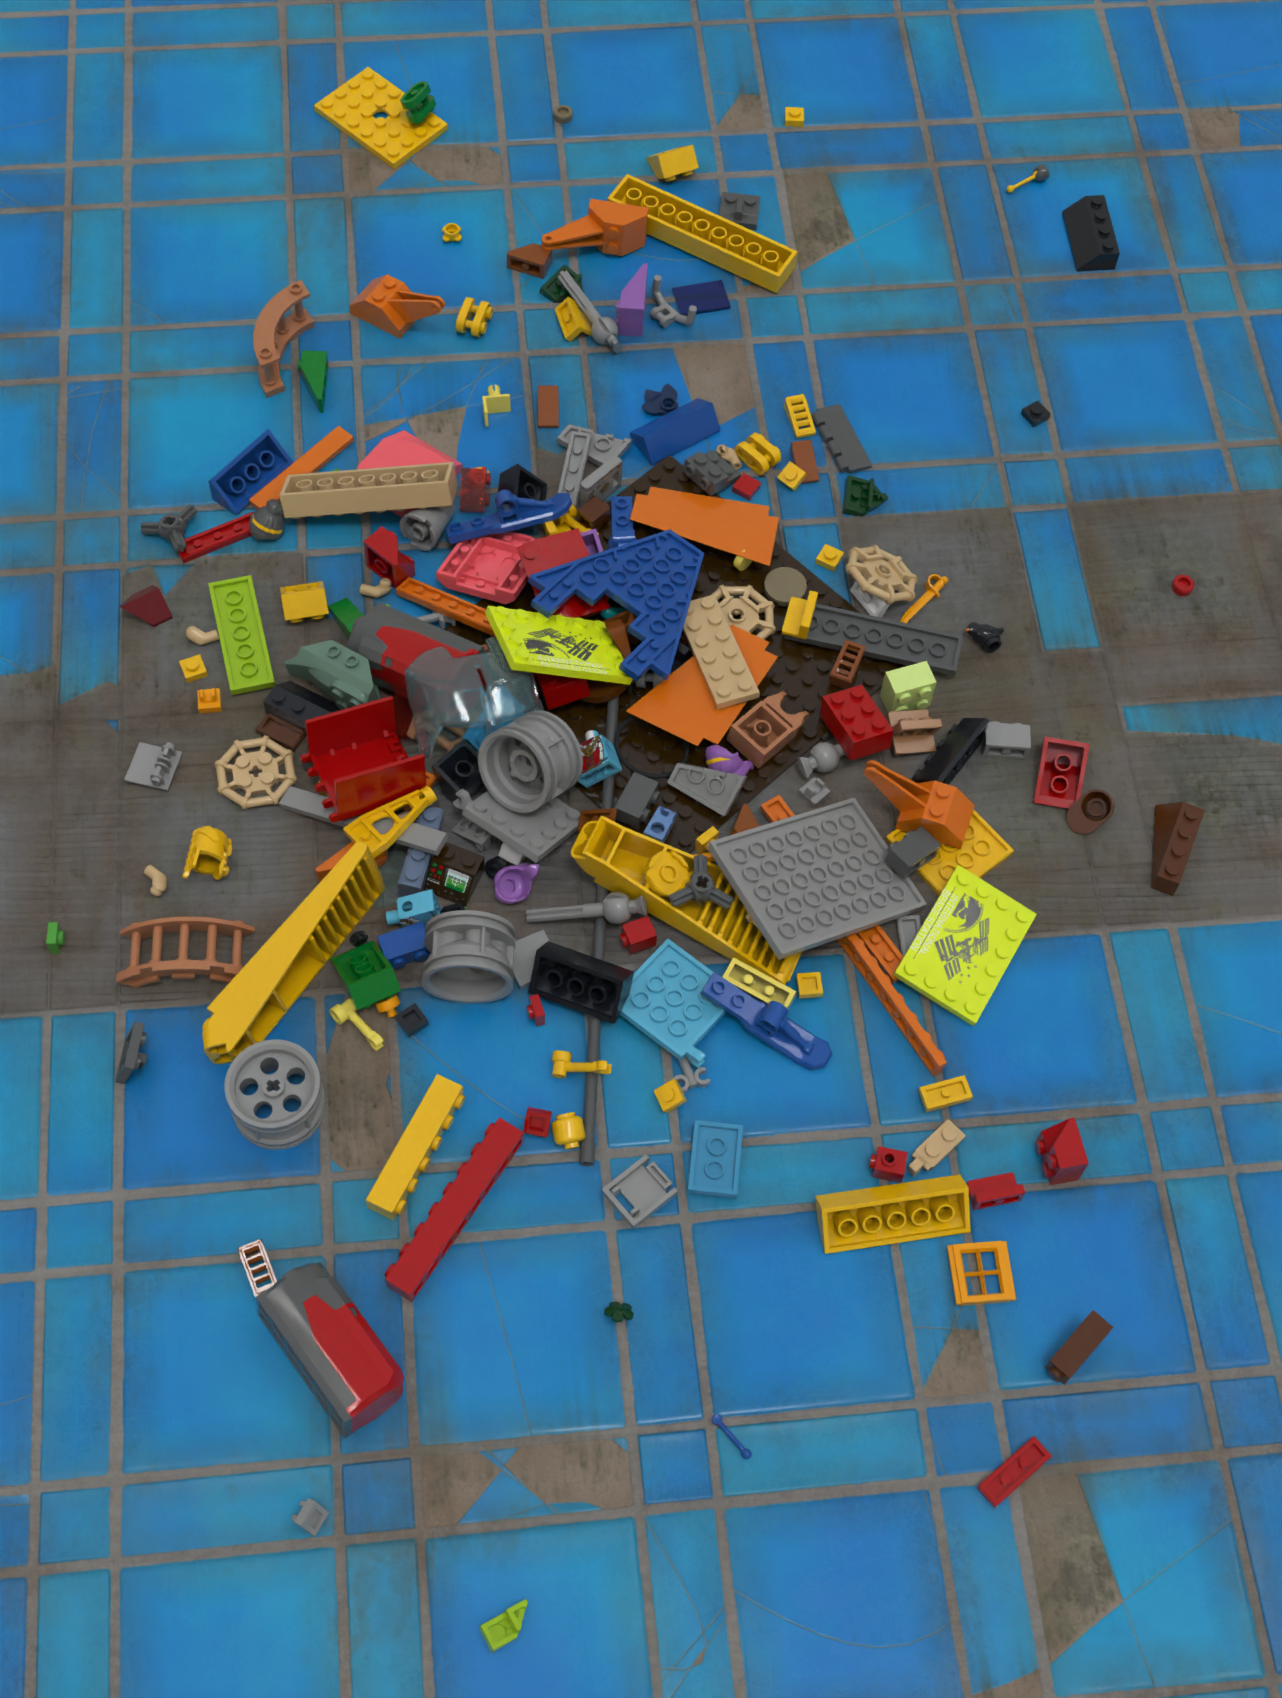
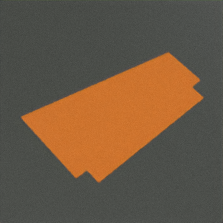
M650 487L648 495L636 494L630 517L633 521L663 531L670 529L681 537L768 566L771 563L779 517L768 515L770 506L657 487Z
M731 625L729 627L758 687L778 656L765 651L769 644L768 641ZM693 656L670 674L667 680L664 679L626 710V712L698 746L703 738L718 744L747 701L717 710Z

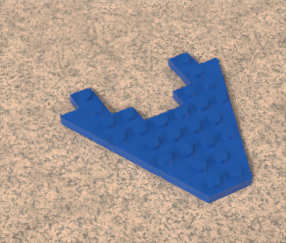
M669 529L530 575L528 583L541 591L532 600L531 607L549 618L574 594L591 606L606 594L637 616L629 625L627 631L642 641L620 663L619 669L636 682L649 669L667 680L671 672L704 552Z

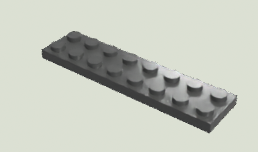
M816 604L807 640L784 634L785 639L841 651L845 640H849L866 647L863 656L907 666L927 661L931 671L953 676L956 674L963 635ZM846 650V652L858 655V653Z

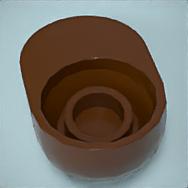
M1095 789L1088 791L1067 812V822L1070 828L1079 834L1094 832L1112 816L1115 808L1114 801L1103 790Z

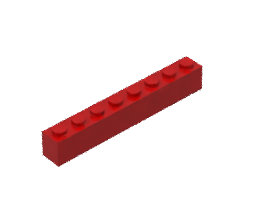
M500 1117L495 1124L491 1123L487 1127L484 1134L486 1137L481 1143L477 1142L475 1144L469 1161L461 1164L457 1171V1178L453 1183L449 1182L442 1193L444 1196L440 1202H435L428 1212L430 1216L426 1222H421L414 1232V1239L410 1244L407 1242L399 1253L401 1257L396 1264L392 1263L385 1273L386 1286L411 1303L524 1142V1132Z

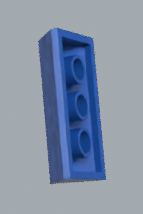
M697 398L631 431L630 436L651 466L667 456H673L720 432V426L713 403Z
M269 429L264 431L208 481L212 500L234 515L238 514L250 503L249 499L294 463Z

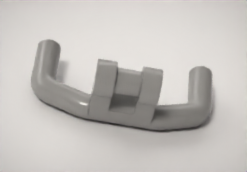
M655 275L652 292L659 306L651 310L650 316L654 320L657 319L663 328L668 327L675 321L686 325L693 324L697 307L691 305L688 316L679 314L665 301L660 292L662 277Z

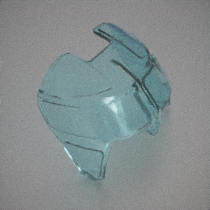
M496 637L485 640L489 652L454 658L444 647H438L422 653L405 670L408 701L414 716L413 723L419 750L426 758L433 757L434 745L443 727L471 728L484 726V732L487 737V735L502 728L505 721L517 719L532 710L544 711L539 699L534 673L511 670ZM479 668L485 680L487 691H484L477 669Z

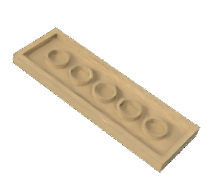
M715 594L692 600L682 631L717 710L759 698L760 692Z

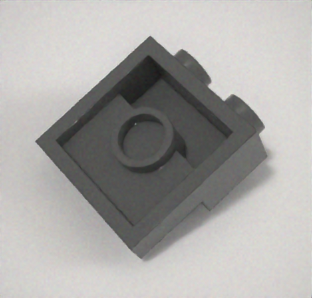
M713 450L705 454L699 451L685 459L682 470L684 474L710 496L734 484L741 476V473Z

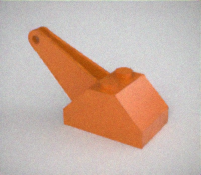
M590 199L588 215L542 236V248L550 251L563 248L596 246L604 254L624 256L645 246L649 208Z
M387 274L373 279L349 307L350 314L401 339L416 320L440 313L441 309L445 307V302L439 296L411 292L404 282Z
M870 760L867 762L863 772L864 775L900 811L895 829L909 832L910 830L916 831L922 826L939 843L961 849L975 805L957 787L935 780L915 783L877 761Z

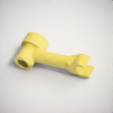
M350 998L342 1004H336L329 1009L330 1015L337 1024L341 1025L345 1021L350 1020L366 1037V1040L375 1051L384 1046L382 1044L384 1041L382 1037L373 1031L355 1012L357 1010Z

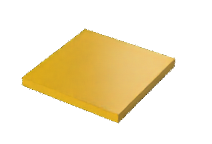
M973 810L961 849L940 843L941 846L936 857L915 872L939 896L957 865H960L981 879L1013 855L1014 850ZM896 829L886 836L885 841L889 845L895 841L900 842L908 832Z

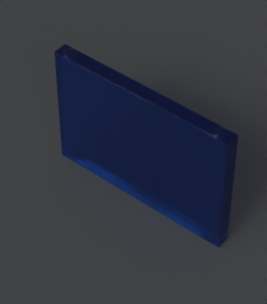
M722 280L672 288L677 308L681 315L688 316L691 305L697 307L696 314L731 308Z

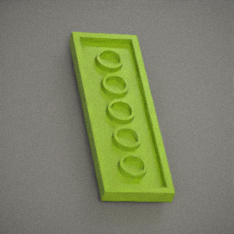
M251 575L208 583L231 695L274 687L275 681Z

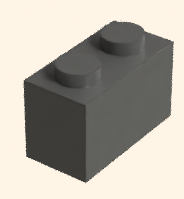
M634 772L614 807L617 809L615 819L639 829L642 822H647L651 810H649L651 805H656L660 797V792L658 791L659 782Z
M921 826L916 831L910 830L900 842H893L887 849L888 854L885 862L904 880L934 859L941 844Z

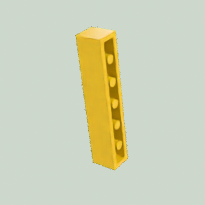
M436 1075L367 1196L366 1204L368 1209L393 1221L397 1214L401 1215L407 1205L405 1200L408 1194L414 1193L419 1183L417 1178L421 1171L425 1172L431 1161L429 1157L432 1151H437L443 1139L441 1135L445 1129L449 1130L454 1120L453 1114L456 1108L460 1109L466 1097L464 1096L462 1085L441 1075Z

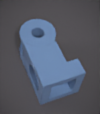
M659 806L644 830L643 835L665 843L675 823L677 813Z

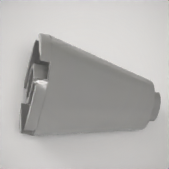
M454 503L445 508H439L438 506L428 507L422 510L415 509L405 514L400 520L402 535L405 538L409 537L412 541L410 544L413 547L422 551L430 550L437 544L455 512Z

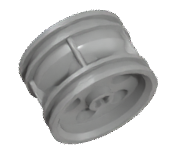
M474 910L449 911L432 917L425 926L424 944L431 954L422 966V987L435 997L458 1003H486L509 995L513 990L514 978L513 958L516 939L514 925L501 916Z
M265 1040L244 1049L231 1063L225 1078V1096L236 1127L244 1138L264 1149L283 1150L305 1142L316 1132L324 1118L326 1099L317 1064L304 1048L286 1040ZM277 1070L273 1074H265L269 1071ZM293 1074H300L305 1079L302 1083L294 1085L288 1082V1077ZM250 1084L258 1085V1090L253 1095H244L245 1090ZM293 1098L301 1103V1107L295 1112L286 1111L284 1103L287 1099ZM267 1104L271 1106L272 1113L269 1117L264 1119L256 1117V1112L261 1105Z

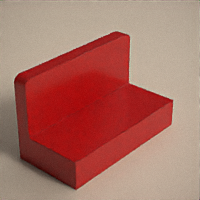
M1012 1172L970 1180L966 1183L969 1188V1197L973 1210L1019 1202L1025 1195L1023 1184L1017 1185L1014 1173Z

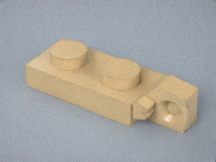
M949 1119L946 1120L915 1150L911 1156L915 1160L908 1166L907 1171L915 1177L923 1168L927 1172L933 1170L965 1139L966 1135Z

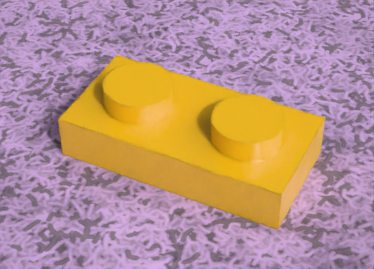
M965 1075L922 1086L918 1090L926 1113L971 1101L973 1098Z

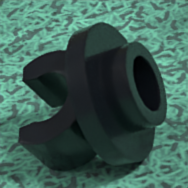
M496 856L486 862L485 871L490 878L494 879L498 871L510 866V863L504 864L500 857Z

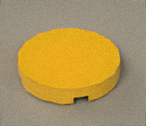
M661 851L654 854L648 860L645 866V878L648 886L654 893L668 898L670 894L685 888V883L690 881V876L688 877L689 867L683 857L676 852Z

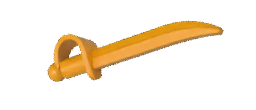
M937 574L930 575L924 584L926 592L904 613L900 622L908 623L933 597L939 598L940 594L938 592L948 583V578L946 576L940 577ZM931 580L937 581L933 586L930 583Z

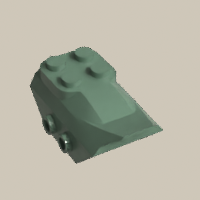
M333 640L300 647L299 653L294 658L285 661L289 675L316 684L323 692L335 699V705L341 710L381 699L378 685L373 683L369 660Z

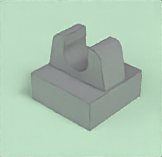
M814 777L799 789L798 795L815 808L830 796L831 791L820 778Z
M308 1498L306 1501L299 1503L302 1509L298 1516L293 1514L291 1519L305 1532L315 1537L329 1512L316 1501Z

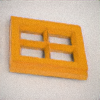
M1006 1241L947 1245L956 1305L965 1306L1016 1301ZM994 1251L997 1269L983 1270L980 1252ZM976 1253L978 1271L965 1272L962 1254ZM998 1274L1001 1293L987 1294L984 1275ZM966 1277H980L982 1294L968 1295Z

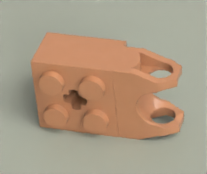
M784 691L768 696L756 704L731 725L726 738L730 744L758 769L795 738L799 728L809 716L807 711L793 715L784 712L780 706L787 695Z

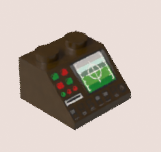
M446 842L439 855H434L432 858L424 891L432 889L436 896L454 903L461 902L466 907L485 870L484 856Z

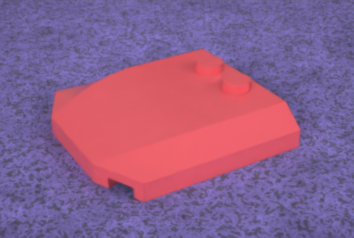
M403 430L383 438L360 462L357 469L454 462L457 476L463 470V464ZM417 508L406 509L404 511H390L403 518L405 514Z
M510 531L458 542L437 570L436 578L448 589L508 604L516 600L528 582V576L516 547L536 539L532 536Z

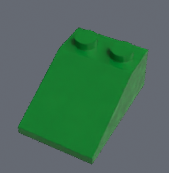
M373 940L330 958L356 1010L369 1008L373 1003L382 999H389L401 991L392 965Z

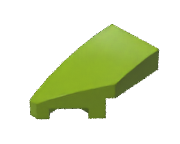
M527 1599L480 1625L479 1630L491 1653L517 1638L521 1630L525 1609L528 1605Z

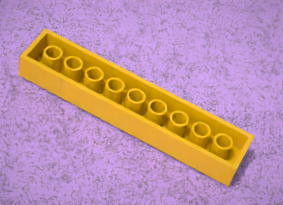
M626 174L607 198V201L649 208L647 234L775 293H778L796 268L798 251L631 175Z

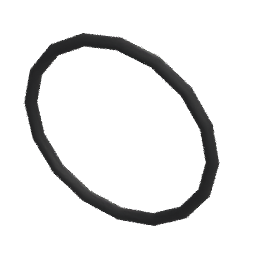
M633 715L624 720L616 730L614 740L615 750L621 762L627 769L647 778L660 779L670 777L673 770L656 775L641 772L631 766L622 756L619 747L620 732L626 724L638 717ZM682 739L685 745V752L681 763H686L689 756V743Z

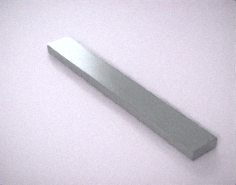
M289 786L279 802L282 809L332 823L329 815L335 812L333 807L324 808L322 805V801L328 797ZM361 815L332 824L346 827ZM386 817L374 822L372 826L380 834H386L393 827L394 822ZM412 823L394 843L438 856L449 837L446 832Z

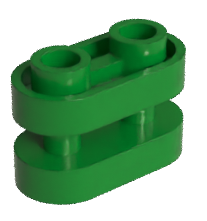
M426 81L414 84L400 99L403 108L408 110L406 116L410 123H422L424 118L436 106L433 95H428L431 89Z

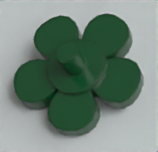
M617 1301L610 1302L609 1307H606L604 1310V1314L608 1317L612 1316L614 1322H622L623 1318L631 1320L634 1315L631 1311V1305L627 1303L620 1305Z

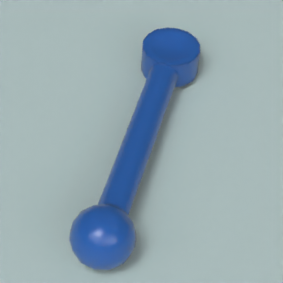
M715 1414L712 1417V1423L719 1426L741 1451L744 1459H749L752 1455L751 1451L745 1449L722 1422V1416Z

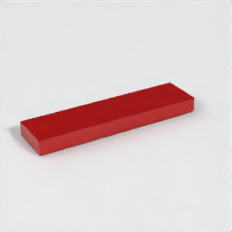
M253 512L184 539L187 547L184 548L183 552L177 551L183 564L252 536L249 525L250 516Z

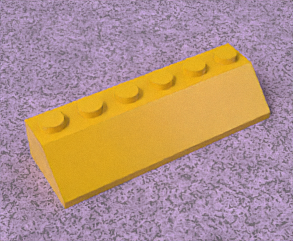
M960 1174L815 1196L817 1221L825 1254L971 1232L969 1188Z

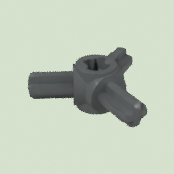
M190 504L178 515L167 514L159 522L141 523V532L143 534H160L161 538H166L167 541L172 543L175 551L180 550V552H183L184 548L187 547L184 540V530L187 528L186 523L197 514V510Z
M703 854L694 856L693 874L690 876V881L685 883V888L670 894L668 897L670 904L674 907H678L690 900L693 902H707L710 900L724 909H728L734 899L732 896L715 888L716 883L713 882L711 875L707 873V857L703 856Z

